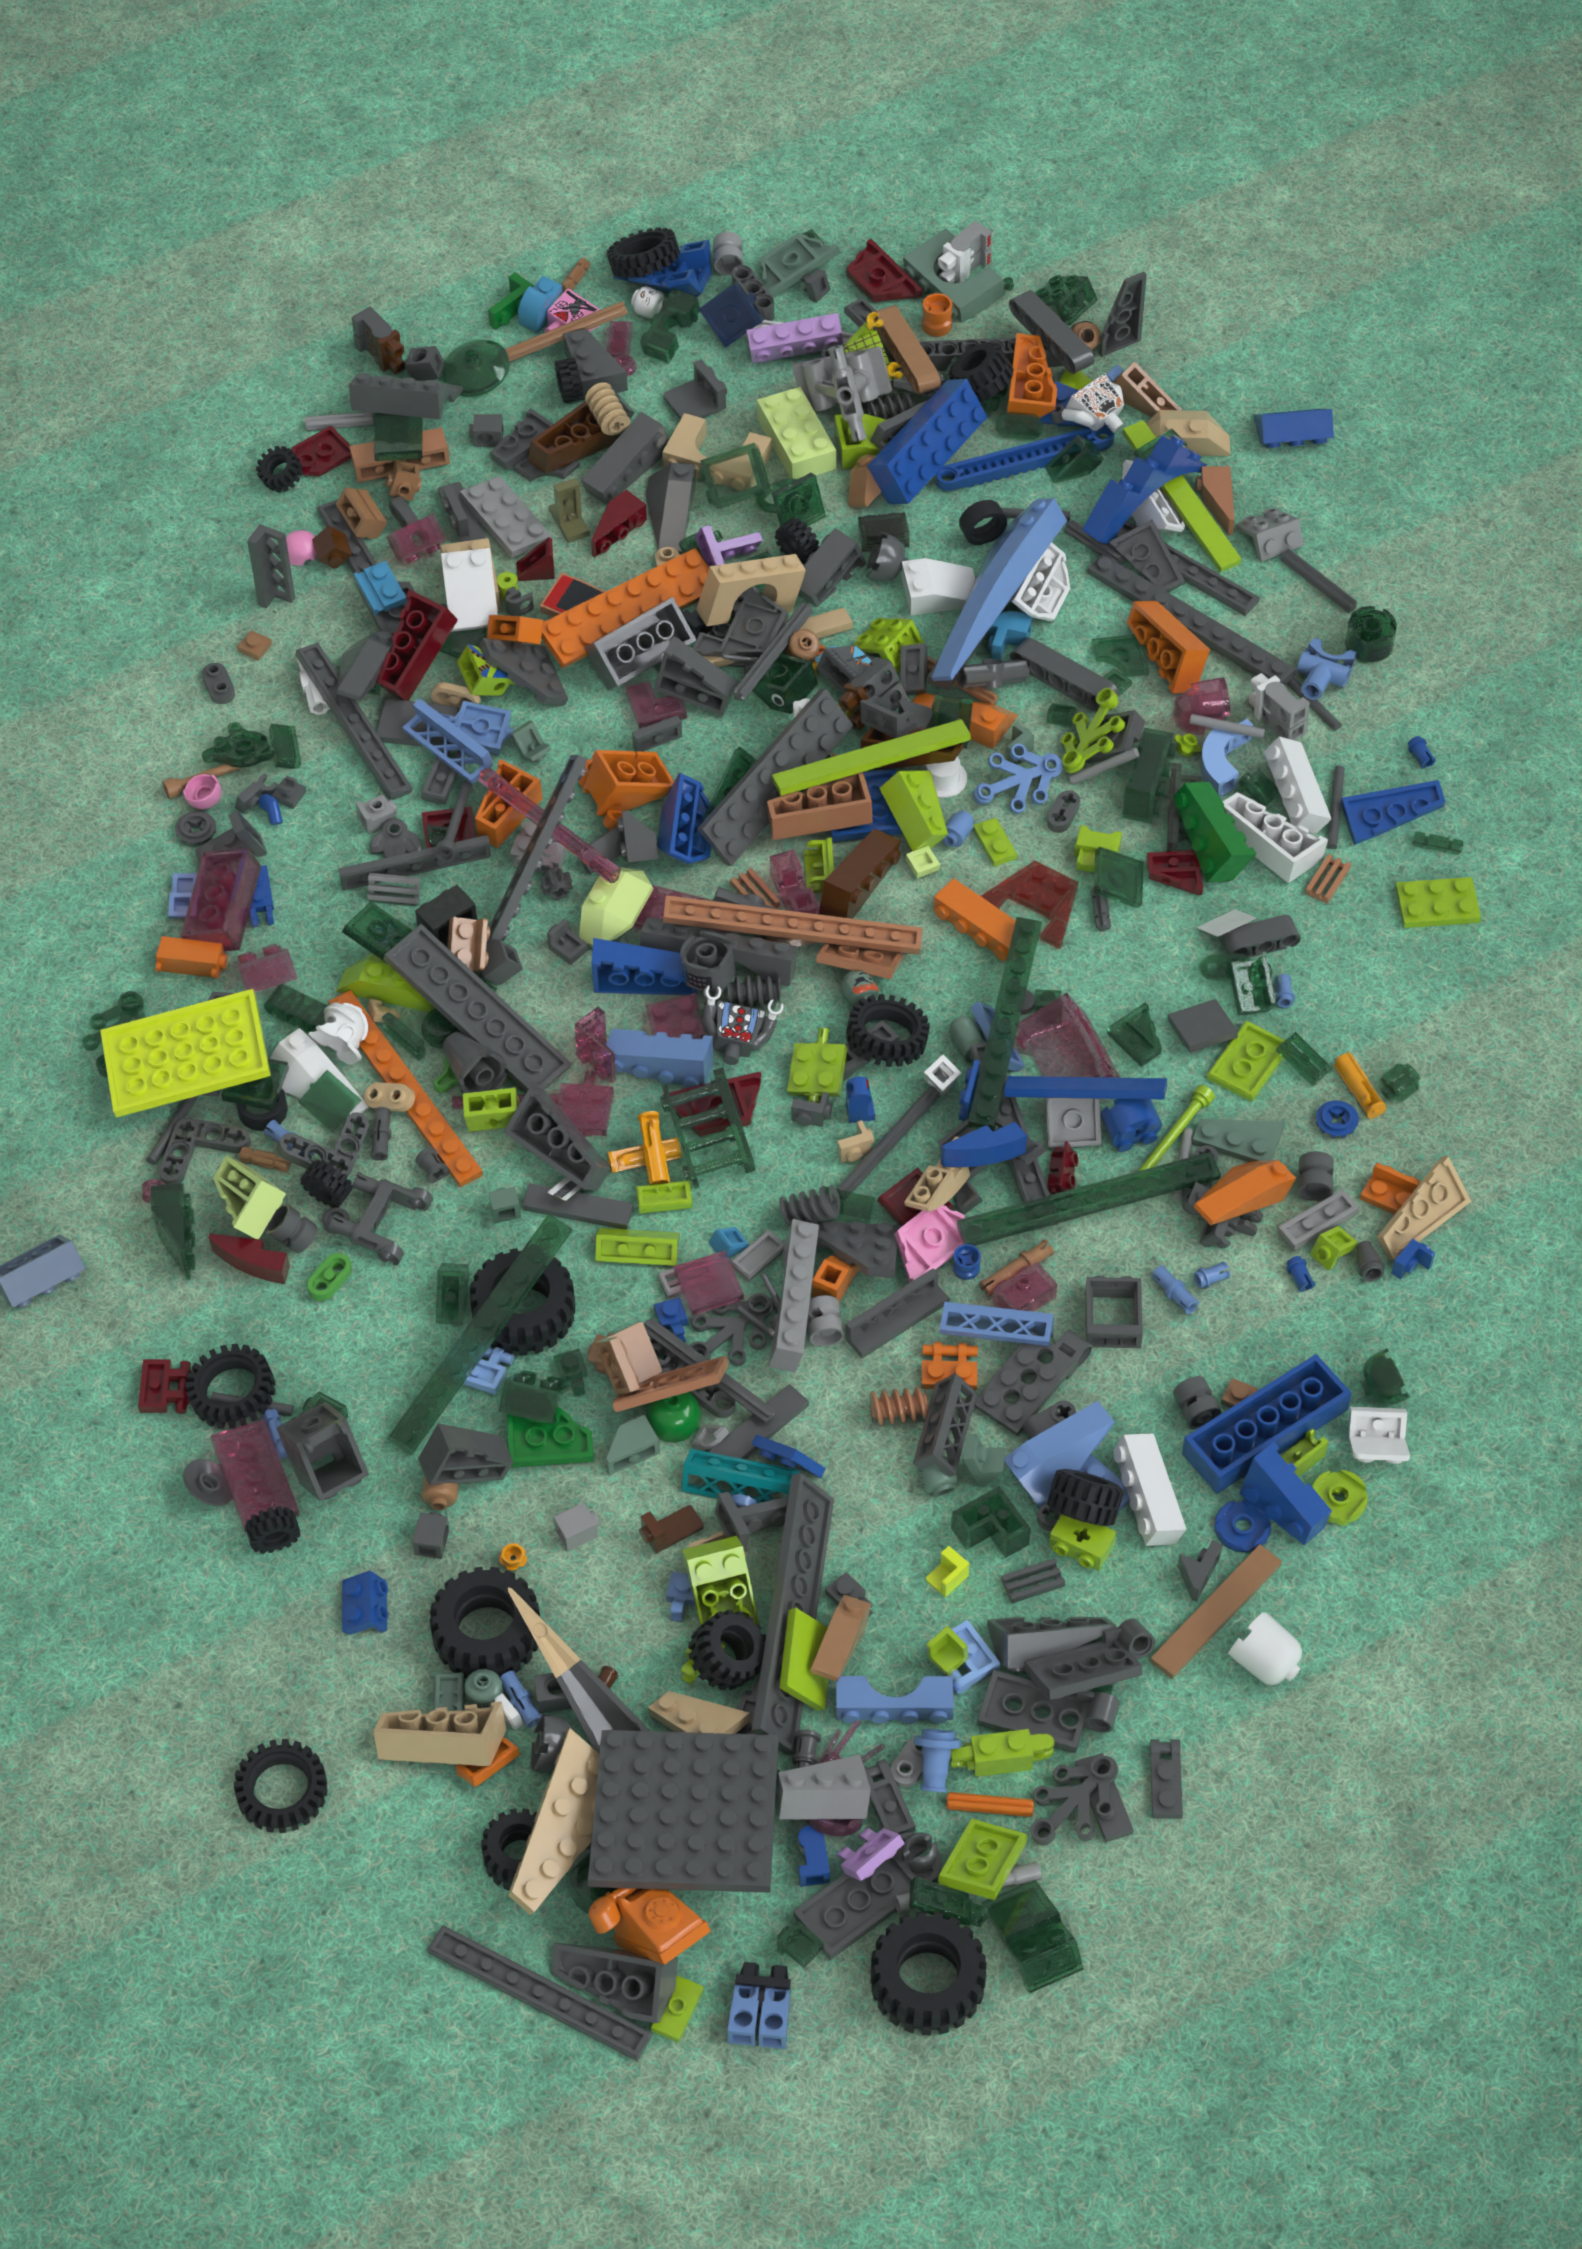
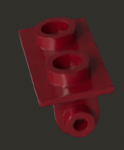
M1065 1141L1064 1148L1056 1147L1051 1152L1049 1170L1051 1172L1058 1171V1173H1050L1048 1175L1047 1188L1051 1197H1058L1059 1194L1064 1193L1067 1199L1071 1200L1072 1189H1075L1076 1186L1074 1171L1075 1167L1078 1166L1079 1159L1077 1152L1073 1151L1068 1141Z

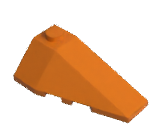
M920 693L912 701L935 709V723L938 725L962 719L970 732L971 740L991 749L996 747L1018 717V714L995 704L929 693Z
M1279 1160L1250 1161L1232 1167L1195 1203L1194 1208L1210 1225L1281 1202L1285 1199L1296 1177Z

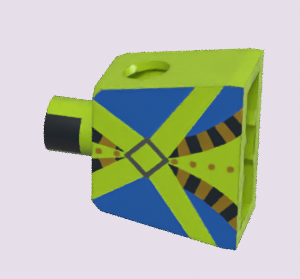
M468 644L457 660L471 695L501 696L510 684H515L507 678L509 673L499 666L493 668L486 663L480 647Z

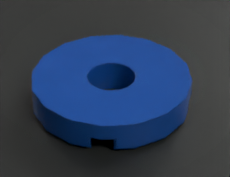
M1242 1500V1502L1231 1501L1220 1508L1216 1515L1215 1532L1218 1540L1225 1547L1236 1552L1248 1553L1254 1551L1259 1544L1262 1546L1266 1544L1271 1534V1523L1266 1513L1247 1500ZM1244 1520L1251 1525V1528L1247 1531H1241L1236 1528L1235 1523Z

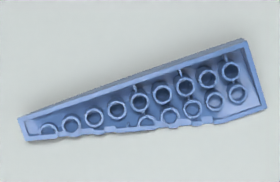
M1039 498L1033 501L1009 523L1005 531L987 553L931 677L933 681L952 680L1067 522L1055 498Z

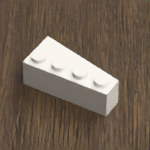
M1238 792L1223 801L1224 811L1226 814L1232 815L1235 820L1233 825L1238 832L1244 833L1247 838L1245 841L1248 848L1253 847L1257 853L1255 857L1287 883H1290L1323 859L1328 839L1322 836L1317 838L1308 833L1309 829L1301 825L1296 827L1286 822V817L1265 811V806Z

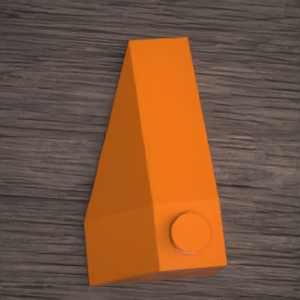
M1017 333L1013 359L1014 371L1010 383L1006 421L1031 423L1055 410L1057 387L1053 382L1052 371L1048 367L1046 353L1040 336Z

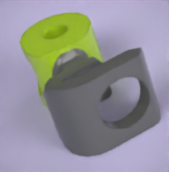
M503 572L498 575L499 597L506 601V610L509 615L521 616L534 609L533 593H528L521 597L518 579L514 573ZM530 601L526 608L520 609L524 602Z

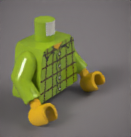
M871 312L867 316V323H864L846 342L845 347H843L844 353L880 346L890 381L892 377L901 379L903 373L900 371L895 372L901 365L896 362L889 363L877 330L873 331L874 327L880 328L883 326V320L879 319L874 323V319L879 313Z

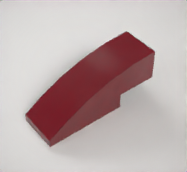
M210 1233L211 1249L223 1261L251 1276L270 1282L286 1283L290 1268L287 1253L265 1250L263 1240Z

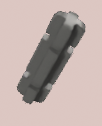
M1098 885L1091 890L1095 925L1100 931H1105L1111 927L1108 899H1106L1107 891L1102 885Z

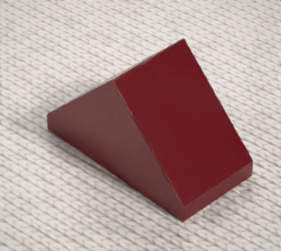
M551 538L545 539L516 562L518 581L555 579Z

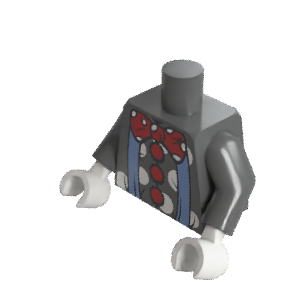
M709 986L704 989L707 1003H704L702 1026L707 1036L713 1037V1049L724 1052L723 1061L726 1064H737L739 1056L749 1057L752 1050H759L771 1039L777 1023L775 1018L782 1013L783 1003L778 1012H773L771 1010L773 1000H771L768 1004L769 1015L765 1016V1011L719 1000L715 1004V1000L721 996L720 987L717 986L715 997L709 995Z

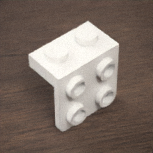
M1350 1407L1348 1441L1353 1458L1365 1463H1370L1374 1460H1386V1462L1392 1464H1399L1402 1461L1410 1460V1453L1405 1440L1407 1410Z

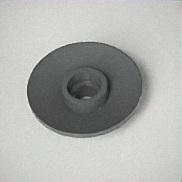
M197 1459L191 1461L185 1467L183 1472L184 1484L191 1495L197 1500L210 1506H224L233 1499L235 1483L231 1475L222 1466L210 1460Z

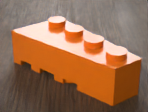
M1134 601L1127 624L1139 643L1146 646L1149 659L1155 661L1159 666L1158 673L1162 679H1167L1170 683L1168 688L1171 693L1195 692L1210 649L1158 601Z

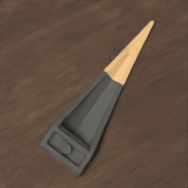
M508 1587L511 1598L539 1646L594 1750L600 1754L602 1730L650 1731L512 1588Z

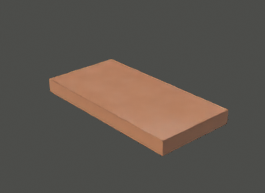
M721 1356L655 1375L639 1383V1389L631 1393L618 1394L612 1403L614 1410L619 1412L718 1384L729 1366L727 1357Z

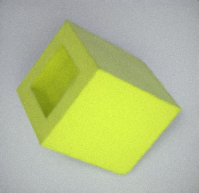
M948 1546L941 1552L940 1565L926 1577V1581L946 1598L969 1576L970 1563Z

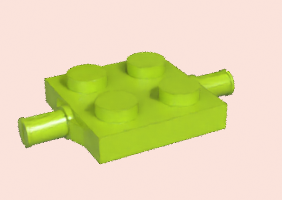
M818 1028L817 1042L794 1043L787 1089L789 1095L804 1096L808 1098L809 1102L818 1103L819 1099L822 1098L823 1092L829 1093V1097L841 1096L847 1047L845 1044L827 1043L828 1028Z

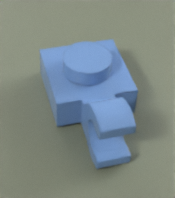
M671 1573L666 1594V1601L672 1602L670 1613H672L671 1621L682 1622L686 1605H695L687 1574Z

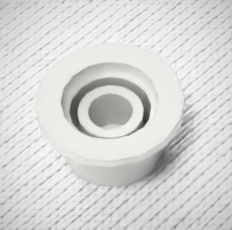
M958 756L955 761L923 765L920 771H931L938 798L956 796L964 790L967 784V773L964 767L960 765Z

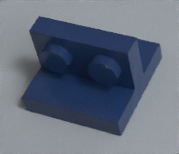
M737 282L699 308L700 313L725 347L746 334L747 330L753 329L764 320L753 305L757 298L752 291L746 295Z

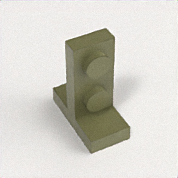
M574 478L554 485L555 504L549 505V512L567 543L590 536V531L582 518L580 484L577 479Z

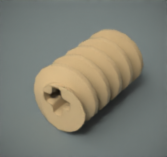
M602 382L595 384L588 390L585 401L602 432L611 436L618 435L626 430L631 421L615 396V392L611 389V385Z

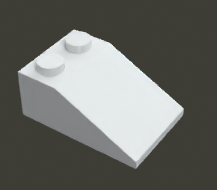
M490 548L441 553L447 608L458 619L451 632L488 628L489 615H498Z
M928 558L902 561L901 580L911 616L963 608L976 580L973 568Z

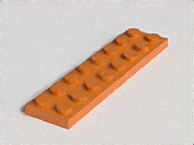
M694 548L544 621L541 639L561 668H564L588 656L584 649L585 646L662 601L673 597L680 610L698 602L709 566L697 549Z

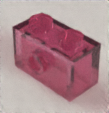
M1036 1262L1030 1267H1023L1017 1275L1009 1280H1003L998 1283L994 1288L993 1303L997 1308L1035 1312L1056 1298L1057 1283Z

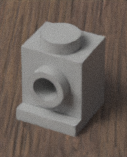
M384 794L364 803H361V801L356 802L358 818L368 834L381 830L385 822L395 819V814L397 813L396 805L392 799L387 800Z

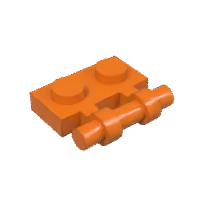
M934 1342V1345L923 1344L922 1355L933 1356V1361L922 1360V1389H934L936 1382L956 1373L973 1390H977L978 1362L966 1360L967 1356H978V1346H967V1343L942 1345V1342ZM942 1356H958V1361H942Z

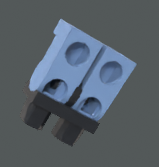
M744 1962L740 1974H736L727 2030L728 2043L755 2046L758 2013H760L759 2046L786 2049L791 1995V1979H788L787 1966H771L770 1977L759 1976L760 1967L758 1964Z

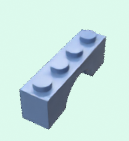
M840 1676L838 1682H836V1720H843L845 1723L872 1720L874 1723L881 1724L889 1720H901L903 1723L911 1724L918 1720H930L933 1723L940 1724L945 1723L947 1720H953V1676H924L920 1685L913 1692L902 1697H888L878 1693L871 1687L866 1676Z

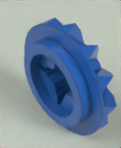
M1333 1100L1326 1102L1319 1107L1316 1113V1125L1321 1128L1322 1134L1328 1133L1332 1139L1335 1136H1341L1344 1139L1347 1134H1353L1358 1126L1359 1117L1357 1111L1353 1106L1343 1101ZM1332 1117L1336 1119L1342 1117L1341 1123L1336 1122L1335 1124H1331L1333 1119Z

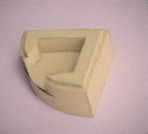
M369 999L367 1007L373 1022L398 1023L400 1015L393 1007L391 1010L383 1006L382 1001Z

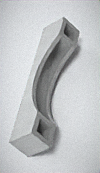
M793 1219L785 1237L782 1258L784 1265L782 1293L769 1359V1367L795 1373L803 1356L819 1230L818 1224Z

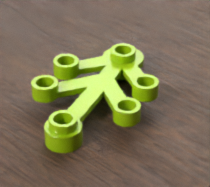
M1104 688L1097 694L1096 702L1100 707L1088 728L1089 717L1084 712H1078L1074 715L1072 722L1077 728L1080 739L1078 747H1075L1078 743V738L1072 732L1064 734L1061 738V743L1065 746L1066 750L1062 757L1063 769L1067 773L1080 771L1085 761L1100 751L1104 754L1110 752L1114 743L1104 735L1111 730L1114 733H1118L1125 727V722L1120 716H1113L1107 723L1099 727L1108 710L1116 708L1119 702L1118 695L1111 688ZM1099 739L1096 744L1088 748L1089 744Z

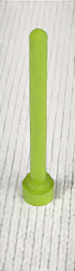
M1198 1085L1192 1092L1191 1104L1135 1173L1134 1180L1137 1183L1144 1181L1199 1109L1208 1107L1215 1099V1094L1210 1088L1205 1085Z

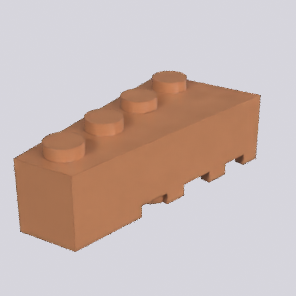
M863 772L810 787L801 793L797 791L767 801L768 823L773 840L873 823L872 801Z

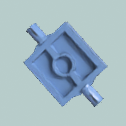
M463 701L461 709L456 716L441 713L442 716L483 746L489 753L500 755L503 743L507 738H511L509 733L515 730L509 728L511 711Z

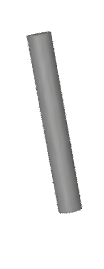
M1191 714L1190 724L1261 739L1264 738L1265 729L1195 714Z
M1133 748L1069 776V780L1074 785L1138 758L1139 752L1137 748Z
M1185 1128L1182 1134L1172 1195L1175 1199H1183L1194 1133L1190 1128Z

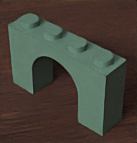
M945 228L903 257V270L918 283L923 292H928L929 294L940 293L948 296L953 304L951 318L956 317L963 323L1004 296V282L990 267L962 283H947L939 279L937 275L943 269L938 265V258L943 255V245L947 242L951 244V241L955 238Z

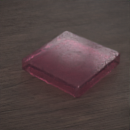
M726 1251L674 1266L675 1275L692 1315L744 1299L743 1291Z

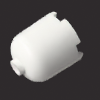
M1262 1612L1248 1626V1629L1251 1631L1248 1637L1243 1641L1238 1638L1228 1654L1266 1685H1277L1285 1679L1292 1681L1301 1670L1298 1666L1302 1658L1301 1645L1271 1615Z

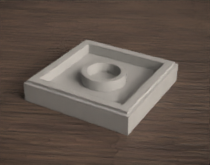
M1045 1098L1048 1148L1064 1147L1065 1141H1068L1071 1147L1101 1145L1100 1099Z

